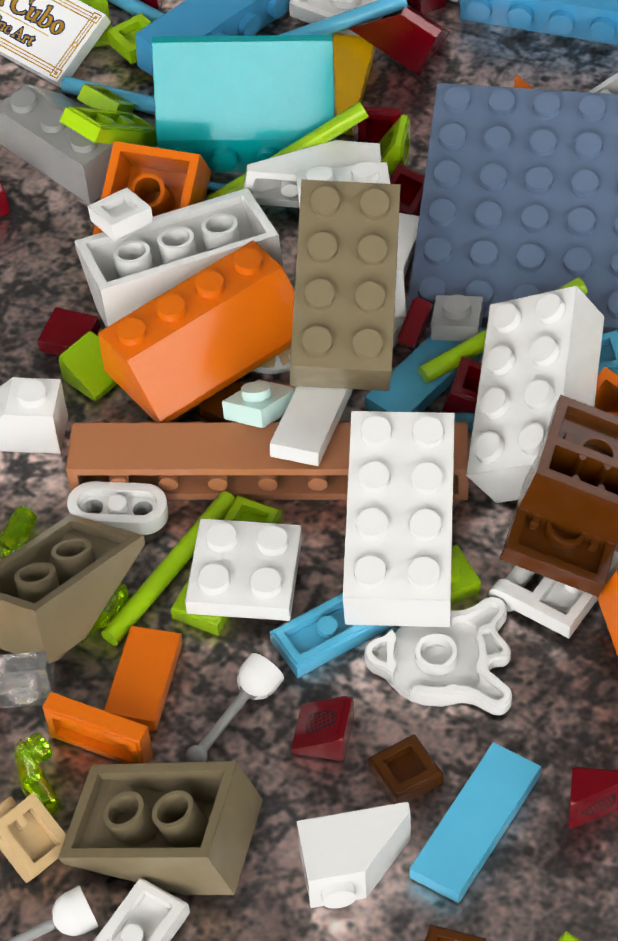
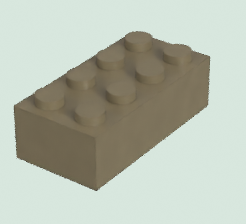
M301 179L290 386L389 391L392 373L400 184Z

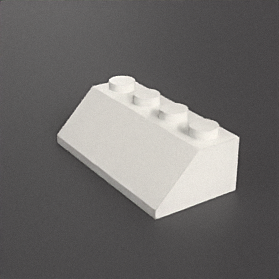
M248 188L154 216L153 223L136 230L130 236L121 237L115 241L104 232L74 241L96 309L106 328L252 240L284 269L279 234Z

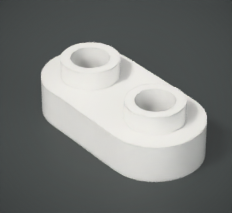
M91 481L74 488L67 499L69 515L72 514L142 535L152 534L160 530L166 524L169 516L165 493L159 487L148 483Z

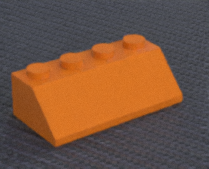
M252 240L98 332L104 371L156 423H169L291 347L295 290L282 266Z

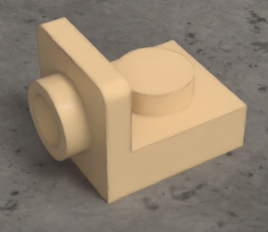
M34 792L18 804L12 796L0 804V850L25 883H28L58 859L66 837L65 832Z

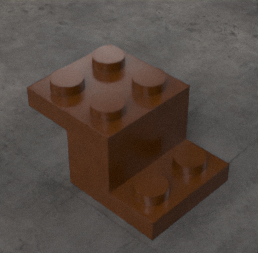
M560 395L554 406L543 445L524 480L500 560L599 597L605 587L618 543V416Z

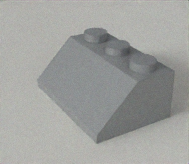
M28 84L23 85L0 102L1 145L88 204H92L100 198L113 144L94 143L59 122L65 107L82 106L64 94Z

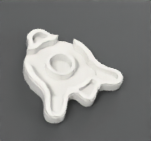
M489 597L473 607L464 610H451L450 627L401 626L395 633L392 629L385 636L368 643L364 653L365 664L372 673L384 678L400 695L411 702L423 706L437 707L467 703L478 706L490 714L503 715L512 705V691L498 677L492 674L490 670L496 667H504L511 660V649L498 633L506 621L507 606L500 598Z

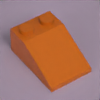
M114 141L101 199L127 187L151 206L154 217L205 201L212 171L200 154ZM95 225L92 235L103 231Z

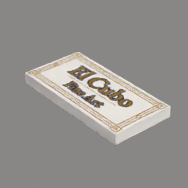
M0 0V55L61 88L63 78L65 76H73L111 21L106 14L79 0Z

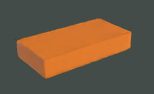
M137 626L130 627L104 711L146 725L148 730L157 731L183 645L181 633Z
M50 692L42 706L49 735L52 738L123 764L149 763L153 757L149 730L146 725L54 692Z

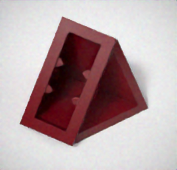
M405 7L399 15L348 28L417 75L450 34V31L418 10Z

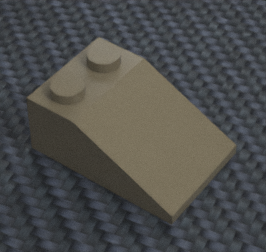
M70 514L1 560L0 649L45 665L61 659L67 651L86 638L145 545L144 535Z
M238 761L91 765L58 858L65 865L132 882H137L143 878L163 890L183 895H235L263 799Z

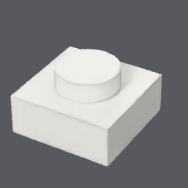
M127 187L88 205L91 222L114 241L121 237L130 236L136 230L154 222L151 206Z

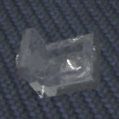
M46 651L0 655L1 708L41 706L46 701L50 692L55 693V662L49 664Z

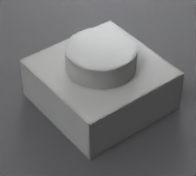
M459 294L451 296L436 295L430 325L431 340L465 341L480 333L484 313L483 297Z

